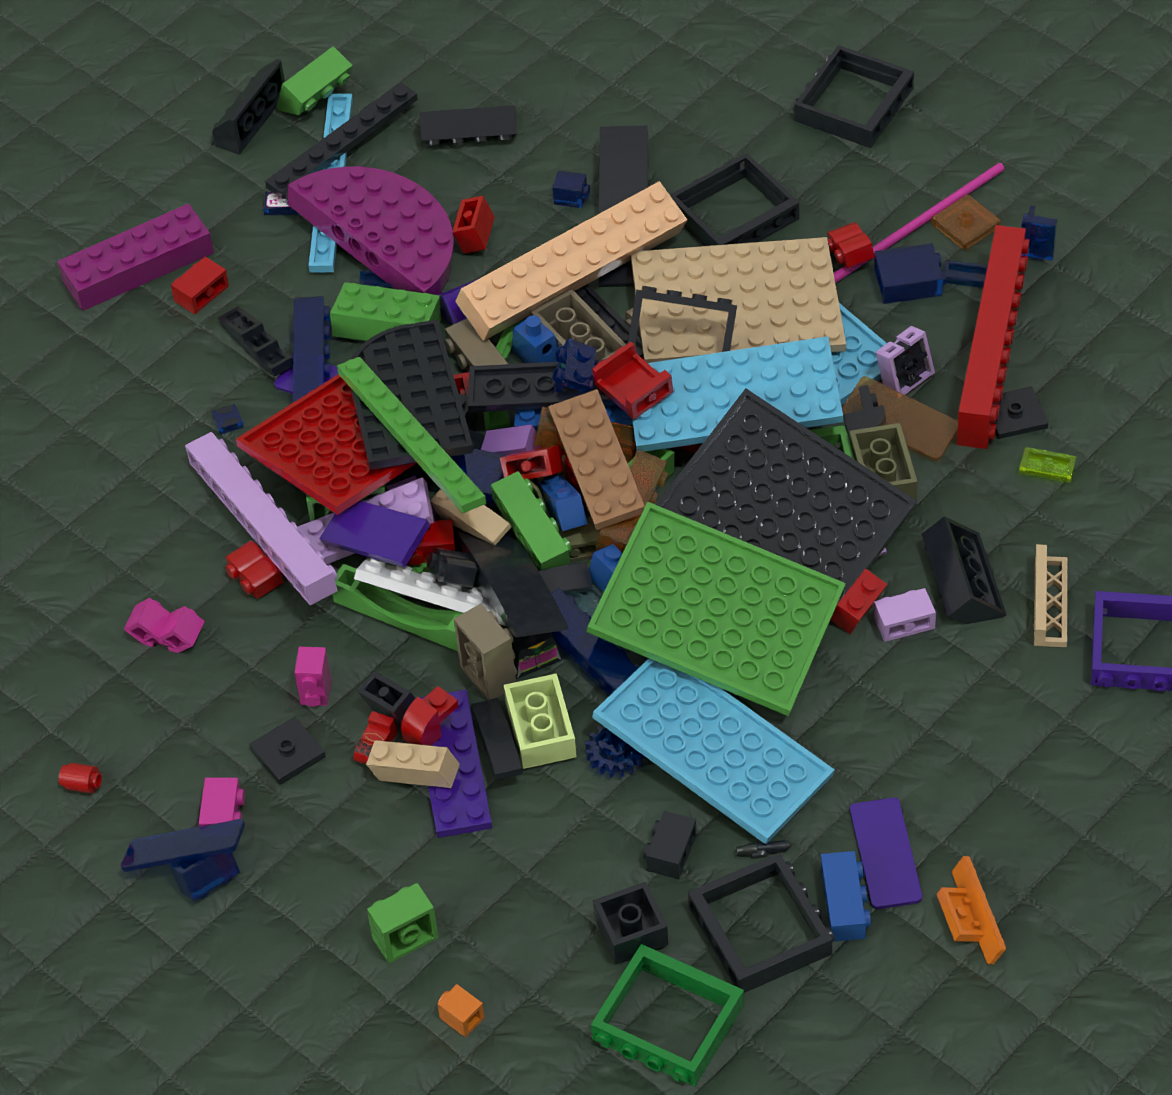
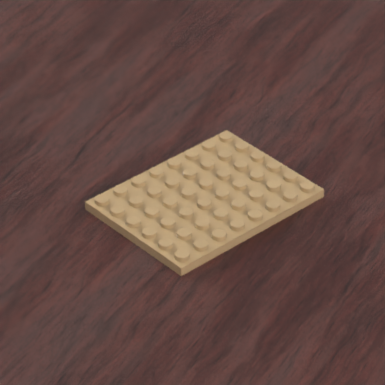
M827 237L638 251L631 255L635 295L636 289L642 290V286L657 288V293L667 294V290L682 292V297L692 298V294L707 296V301L717 302V298L733 300L732 305H737L730 351L827 336L831 352L846 351V340ZM643 299L639 319L643 359L647 363L722 352L728 312Z

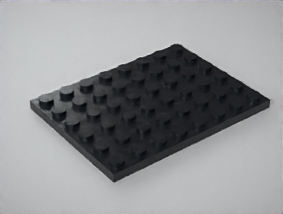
M745 388L656 505L846 583L840 596V601L862 572L870 568L916 507L917 501Z

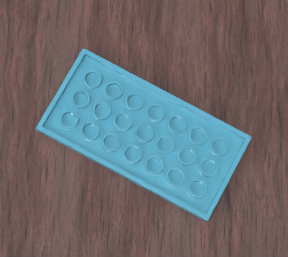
M827 336L648 363L658 373L666 370L672 376L674 392L633 420L637 453L704 443L745 388L806 428L844 422L829 338Z
M650 658L593 711V719L764 844H767L831 779L835 769L723 689Z

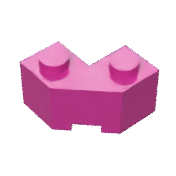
M148 598L135 605L123 630L143 645L154 647L155 643L168 646V651L179 653L194 645L205 621L195 611L186 606L169 613L159 602Z

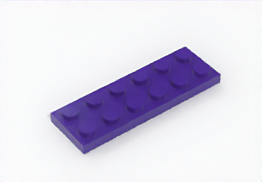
M467 690L449 692L451 696L458 700L459 707L440 723L442 737L432 745L447 747L460 764L452 788L428 786L437 838L492 829Z

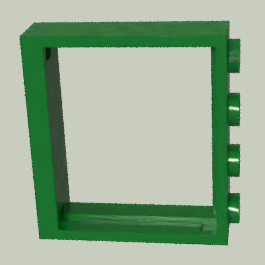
M641 944L591 1023L592 1039L601 1043L604 1048L610 1047L619 1051L627 1059H636L645 1063L653 1071H662L671 1075L677 1082L684 1081L695 1087L744 1006V990ZM642 970L723 1006L722 1011L691 1062L609 1024Z

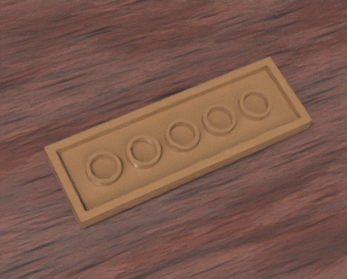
M596 389L548 406L596 530L641 515L645 508L598 390Z

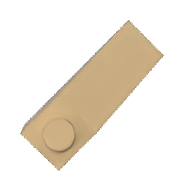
M441 489L430 500L441 520L452 519L453 526L493 545H496L512 527L510 523L485 505L462 514Z

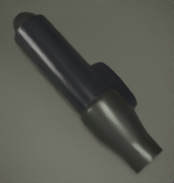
M786 840L772 841L767 844L749 843L737 846L736 853L737 856L746 855L751 856V858L767 857V853L787 851L792 845L790 842H786Z

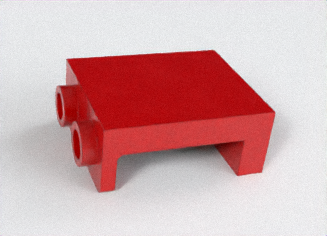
M633 342L620 347L614 354L604 361H600L592 369L595 386L633 420L674 392L672 376L666 370L658 373L637 354L636 346Z

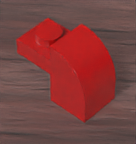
M439 686L423 700L417 697L407 709L402 720L403 740L409 744L432 746L442 737L440 723L459 707L458 700Z

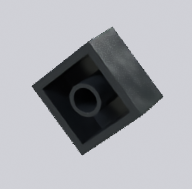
M647 882L593 900L594 919L615 964L633 958L641 944L654 950L669 945L668 926Z

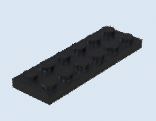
M605 359L470 366L467 405L469 412L549 409L548 406L596 389L604 406L617 404L595 386L592 369Z

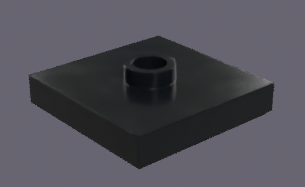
M1032 386L1004 392L1002 401L996 403V405H1000L998 420L992 424H996L998 439L1048 428V421Z
M296 717L291 718L249 744L252 752L279 784L284 783L326 757L325 751Z

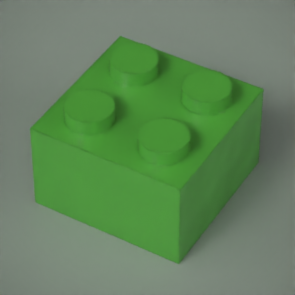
M418 883L410 887H404L396 894L385 900H379L367 908L372 939L388 964L439 938L434 907Z

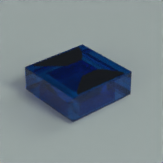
M235 404L211 411L219 434L244 427Z

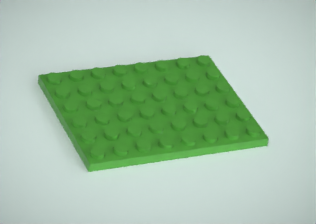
M647 502L588 624L586 632L789 716L846 583Z

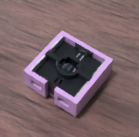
M910 326L897 336L894 343L890 341L875 352L885 393L897 399L903 397L935 373L926 333L916 327Z

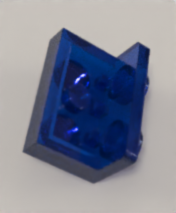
M1030 205L1028 214H1023L1021 228L1026 229L1025 239H1030L1028 254H1024V256L1053 261L1057 219L1035 216L1036 206Z
M570 338L563 347H558L554 358L557 361V367L552 376V380L555 381V392L559 393L564 386L585 393L591 391L594 379L592 369L595 367L597 348Z

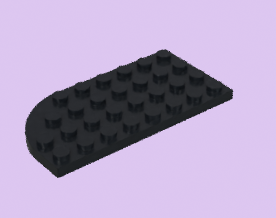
M438 319L392 327L373 336L357 349L351 359L360 357L450 457L473 453V444ZM351 389L369 469H382L390 466L415 463L416 461Z

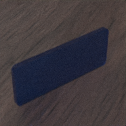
M237 819L134 839L129 844L121 863V868L123 872L233 852L238 846L245 823L243 819Z

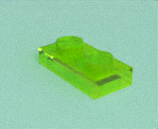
M1025 447L1019 473L1071 482L1076 464V456Z

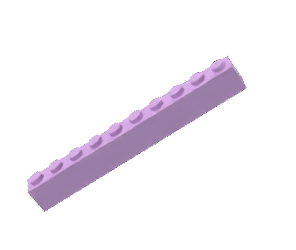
M210 432L185 445L192 467L309 605L338 591L335 582L338 577L334 568L331 565L327 566L325 564L324 558L318 550L314 551L312 549L309 539L306 536L302 537L296 524L293 521H288L284 510L281 507H276L272 496L269 493H264L260 482L257 479H252L247 467L240 465L234 452L230 453L223 439L218 440Z

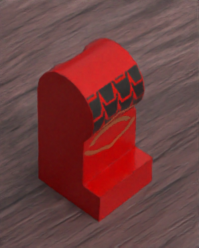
M372 711L368 718L369 724L355 747L354 761L366 764L374 741L393 742L397 735L395 718Z

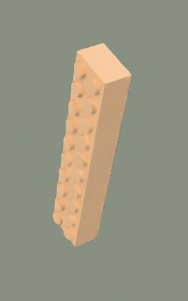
M659 181L461 288L455 302L481 339L485 341L530 316L532 310L571 289L576 291L631 260V255L634 253L648 251L679 234L687 219Z

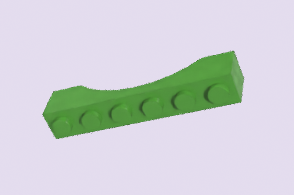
M343 564L337 572L338 579L335 580L338 591L332 594L335 603L458 651L454 618L463 614L462 612L456 610H436L414 604L388 589L354 579L356 568Z

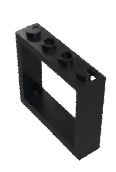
M838 45L831 55L828 54L822 68L819 67L813 80L806 84L802 95L796 98V103L793 107L795 121L872 148L914 89V71ZM840 69L892 86L866 125L813 107Z
M748 153L733 159L731 162L670 194L687 219L684 227L703 246L759 242L799 220V201ZM746 177L776 207L718 238L688 208Z
M642 286V290L636 289L628 343L633 342L636 344L642 300L647 299L728 312L722 352L730 351L737 305H732L733 300L717 298V302L707 301V296L692 294V298L682 297V292L667 290V294L657 293V288Z
M780 853L688 891L689 909L733 985L743 989L744 993L832 955V941H835L832 930L829 926L825 927L823 925L818 907L815 904L811 905L804 884L797 882L793 866L789 861L785 862ZM778 875L814 934L815 939L745 969L708 904Z

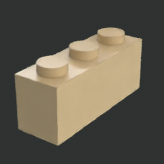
M374 741L366 763L379 781L452 788L460 765L447 747Z

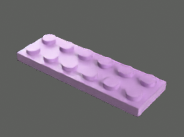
M423 477L364 500L367 503L427 519L430 524L434 522L428 486ZM335 513L298 526L300 535L302 537L306 536L312 545V549L314 551L318 550L322 554L325 564L354 554L350 551L323 544L319 539Z

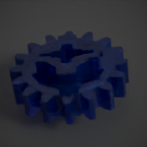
M597 726V734L590 732L589 741L585 743L586 759L590 761V767L592 769L598 767L600 775L608 771L611 778L614 772H618L621 777H624L625 770L633 773L634 765L641 766V758L645 757L607 728L603 729L601 726Z

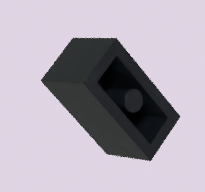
M375 671L357 691L372 710L395 718V723L400 726L407 709L416 699L409 690Z
M664 811L661 820H656L652 830L653 839L651 843L646 844L643 859H646L647 871L679 880L697 836L696 819Z

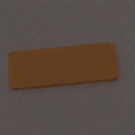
M867 376L861 377L842 407L843 414L863 410L858 387L868 385L870 394L876 393L878 406L884 405L886 425L900 423L908 448L935 461L939 460L958 431V421Z

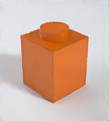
M458 984L450 991L444 992L437 1003L440 1019L465 1038L485 1018L483 1003Z

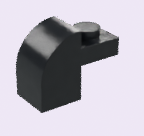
M868 385L858 387L863 410L843 414L848 436L849 431L886 425L884 405L878 406L876 393L870 394Z

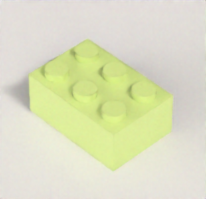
M557 673L503 685L505 703L523 769L577 757L575 737Z

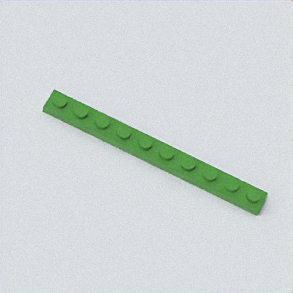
M360 357L337 365L338 374L462 514L486 504L485 495Z

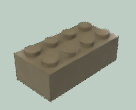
M572 289L531 311V316H538L541 319V323L554 333L561 361L607 359L620 347L626 345Z

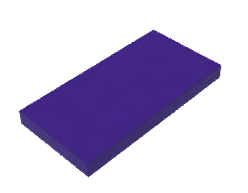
M358 501L337 515L335 513L319 539L323 544L405 568L431 524L424 518Z

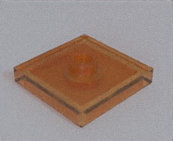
M968 194L934 215L931 219V223L964 250L995 231L996 225L1001 226L999 218Z

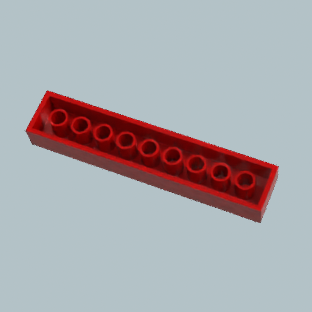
M1000 225L995 227L958 412L957 445L988 449L989 439L994 440L996 424L992 423H995L999 416L1000 405H996V403L1002 401L1004 386L1000 384L1006 381L1007 367H1004V365L1009 363L1011 348H1007V346L1013 344L1014 329H1011V327L1016 326L1018 311H1014V309L1020 307L1021 293L1018 290L1021 291L1023 289L1025 274L1021 273L1027 271L1028 256H1024V254H1028L1030 239H1025L1026 229Z

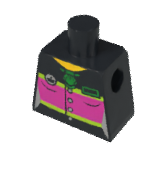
M551 632L522 637H514L511 633L514 640L512 650L515 653L516 680L562 661V656Z

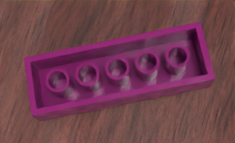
M188 203L57 262L63 283L81 310L84 311L205 256L214 253L210 232Z

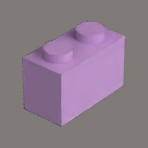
M925 588L911 590L904 594L884 597L874 601V620L884 642L935 629L936 612Z

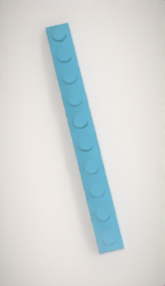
M331 94L328 96L324 138L351 119L352 94ZM347 152L323 170L346 167ZM314 225L309 257V272H334L337 243Z

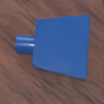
M529 316L525 321L514 327L512 352L525 363L561 361L554 333L541 323V319L538 316Z

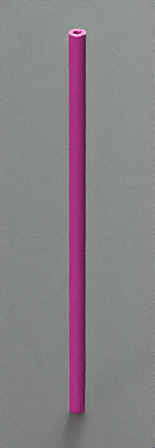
M997 163L873 246L875 257L1005 170L1003 164ZM870 260L849 268L843 266L833 273L835 283Z

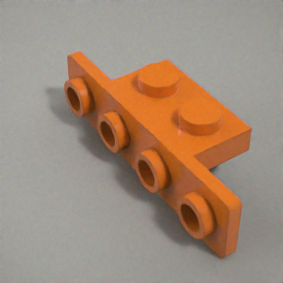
M963 856L952 870L957 888L941 887L937 897L954 941L979 942L987 964H995L1006 950V946L969 856Z

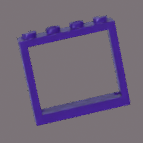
M1095 591L1091 685L1172 691V668L1101 663L1103 616L1172 621V596Z

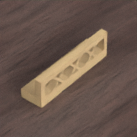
M1036 544L1034 646L1067 647V557L1047 556V545ZM1047 566H1062V569L1053 576L1047 571ZM1053 584L1061 590L1055 597L1047 592V588ZM1053 605L1061 611L1055 618L1046 613V610ZM1054 627L1061 633V638L1046 637V632Z

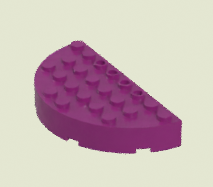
M360 166L337 167L317 171L301 177L288 185V205L391 287L397 290L433 295L442 293V289L446 282L449 281L452 271L453 230L447 213L436 198L426 189L396 173Z

